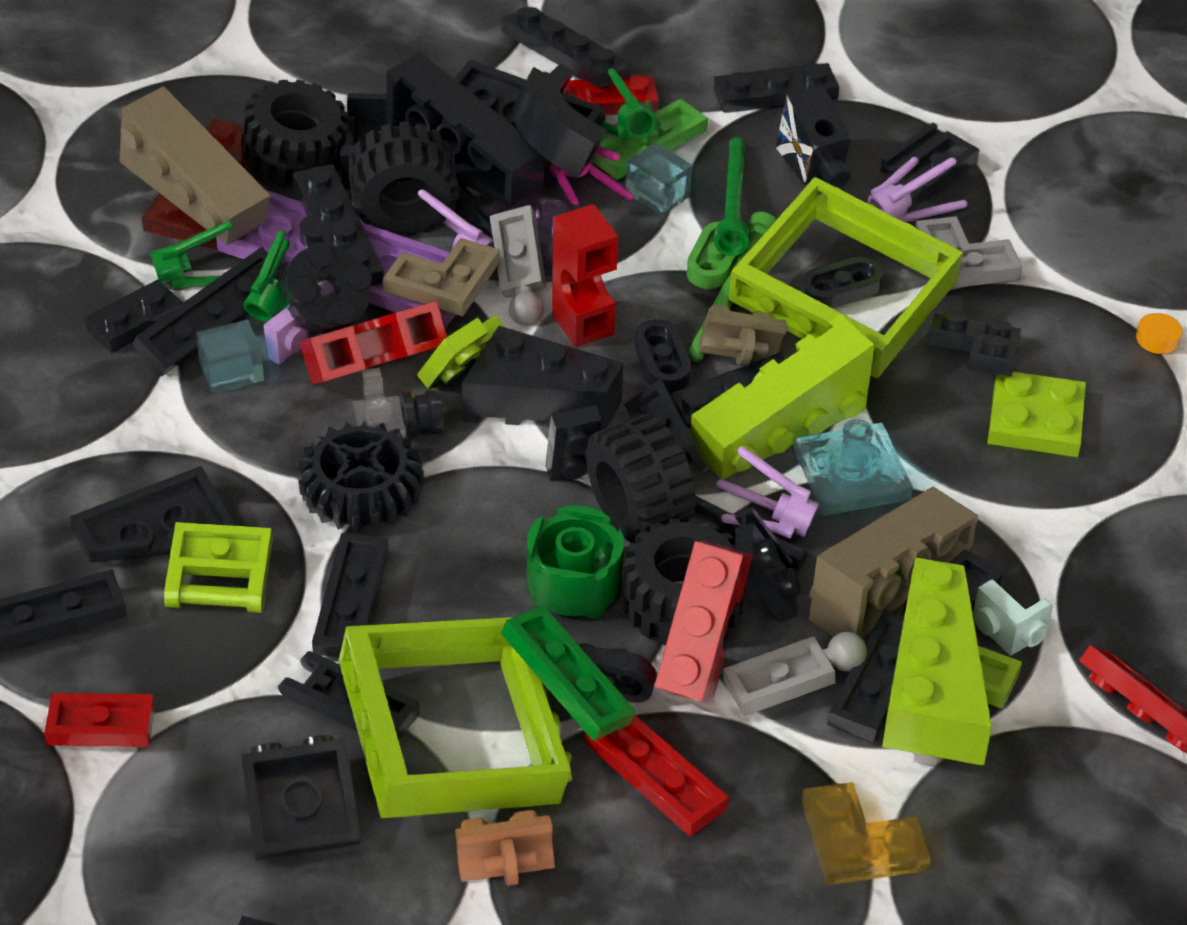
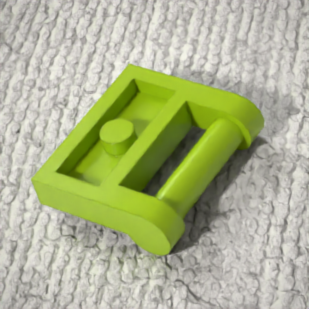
M176 522L164 590L165 607L181 608L182 604L247 607V612L263 613L273 542L272 529ZM186 574L249 578L248 588L190 585L184 584Z

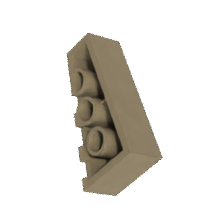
M164 86L123 107L122 126L120 129L119 162L206 230L231 221L233 223L232 229L216 236L226 245L267 223L271 195Z
M932 486L817 555L814 583L810 590L811 607L809 621L833 637L841 632H853L859 635L865 642L883 609L897 614L904 607L905 600L908 599L915 557L949 563L964 549L968 551L973 545L978 515Z

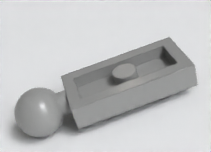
M527 205L490 216L494 248L500 250V263L497 266L500 292L505 298L513 297L509 305V313L511 318L520 325H533L541 319L544 312L543 302L533 291L547 288L536 214L533 208Z
M841 632L831 639L828 648L822 650L813 636L723 668L724 682L743 716H747L835 684V670L833 667L842 671H851L853 667L859 666L865 661L867 647L859 635L853 632Z

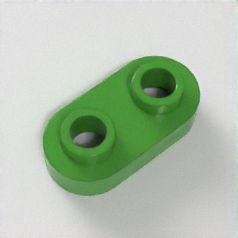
M721 221L710 223L704 227L687 260L688 280L695 286L703 289L721 287L739 255L726 256L715 247V229Z

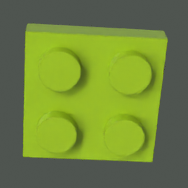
M1013 372L1012 377L996 374L987 444L1078 457L1081 446L1086 382L1021 372Z

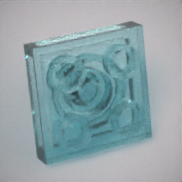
M854 419L845 423L843 430L795 438V455L815 500L819 503V509L823 516L911 500L913 486L882 423L870 425L864 420Z

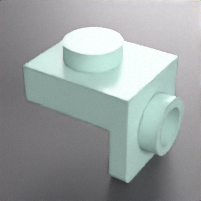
M992 579L977 589L973 620L984 635L990 636L1011 656L1026 646L1034 647L1047 636L1050 629L1049 621L1053 604L1045 598L1025 610Z

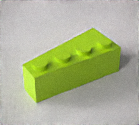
M840 313L828 321L830 329L816 339L809 334L797 342L795 345L798 351L780 364L773 359L759 368L760 372L757 373L752 383L744 388L738 383L692 414L691 430L711 467L710 469L723 480L737 472L746 471L753 466L738 454L739 447L747 448L764 460L774 454L786 451L790 446L810 436L819 435L826 428L846 418H853L865 410L875 344Z
M915 557L882 747L984 766L992 726L965 567L963 565Z

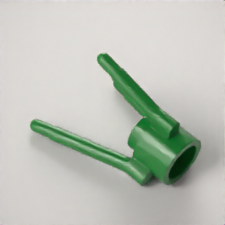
M610 68L608 74L623 96L625 104L621 106L618 112V126L603 122L601 127L607 130L606 133L616 135L620 140H625L628 136L634 139L647 138L655 128H659L661 125L660 120L655 116L651 102L645 101L642 103L637 101V98L630 92L616 70Z
M227 221L178 244L150 251L158 280L162 284L171 282L172 288L175 291L191 286H207L220 277H185L184 273L192 271L187 251L217 238L216 236L232 229L233 223Z
M284 230L277 232L259 276L243 303L244 309L251 316L264 323L290 305L286 299L285 292L282 294L281 282L274 279L290 246V241L285 239L286 232Z

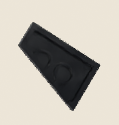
M202 466L70 516L71 528L90 563L170 554L176 522L236 526Z

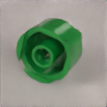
M565 506L557 509V515L545 520L543 515L532 524L527 536V587L535 607L538 608L544 605L547 610L560 615L584 616L589 619H596L603 616L607 611V607L618 597L623 580L624 536L620 528L617 531L610 524L611 518L604 512L586 506Z

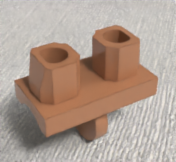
M534 810L515 812L509 821L489 824L482 818L463 820L461 828L455 829L458 870L461 882L504 876L506 886L517 885L518 873L555 868L552 846V822L549 815L538 817Z

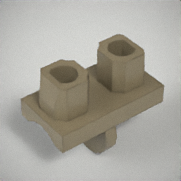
M714 304L709 308L698 344L699 351L736 358L737 365L748 366L751 360L758 361L779 353L781 341L788 328L786 320L772 318L769 313L756 311L753 314L732 312L727 306Z

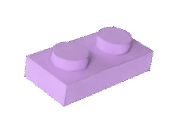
M327 280L318 283L322 287L320 294L323 297L327 298L331 293L335 294L333 285ZM288 307L264 324L266 357L279 365L294 353L301 351L300 341L316 337L320 334L299 324L291 316L287 309Z

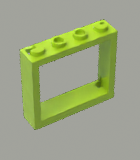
M814 177L731 271L729 300L753 313L756 311L769 313L772 318L786 320L787 331L801 339L809 334L816 339L830 329L828 321L840 314V312L768 275V272L815 219L920 272L931 279L885 335L842 314L875 344L870 375L878 379L958 281L963 252L915 228L913 225L879 210L874 205L868 204L842 191L838 187H834Z
M513 617L346 626L339 664L381 818L561 803L567 782H571L573 779L569 766L572 756L570 752L564 751L560 739V720L556 712H551L547 700V687L501 634L506 620ZM500 662L533 766L408 775L378 669Z

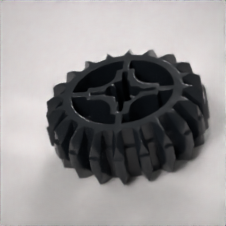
M364 420L361 426L352 427L346 421L344 428L341 430L328 427L326 437L314 436L311 446L304 447L302 460L299 461L297 469L299 493L302 495V500L306 501L309 513H318L322 523L334 520L338 530L347 524L352 525L356 532L364 525H370L376 531L379 523L383 521L394 525L397 515L408 516L411 505L418 504V499L421 495L420 491L424 484L422 457L420 452L415 450L412 438H403L400 429L388 432L384 422L376 427H369L366 420ZM391 471L394 475L391 476L387 472ZM330 475L335 478L333 481L328 478Z

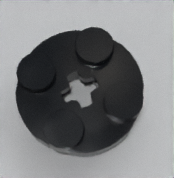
M316 242L309 248L299 252L288 263L282 274L281 291L282 294L285 292L286 299L290 304L287 309L299 324L314 332L330 333L334 330L352 326L364 314L370 301L371 292L369 285L372 277L369 269L365 265L360 264L346 250L324 242ZM317 280L322 282L327 280L335 289V294L331 293L327 298L323 297L320 294L322 287L316 284Z

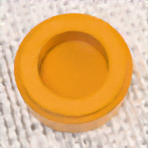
M1151 313L1145 315L1139 321L1136 340L1142 348L1149 352L1167 354L1178 348L1182 335V326L1175 318L1169 315Z

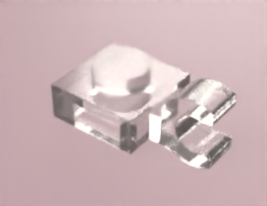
M380 368L361 370L364 386H362L364 400L353 402L356 426H361L364 420H366L369 427H376L384 422L388 432L400 429L403 438H406L398 396L384 397Z

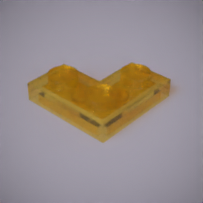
M853 782L803 789L802 804L827 886L929 870L931 858L917 816L866 823Z

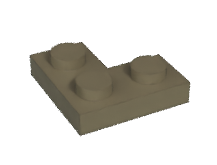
M460 238L442 264L402 252L383 277V291L422 304L437 301L439 309L463 316L499 265L500 250Z

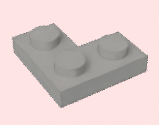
M957 216L916 221L915 228L963 252L958 281L952 288L1020 280L1022 265L1010 239L969 244Z

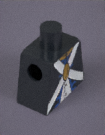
M824 85L787 94L776 143L777 151L803 185H808L816 177L834 187L840 188L844 186L850 179V173L845 167L850 145V135Z

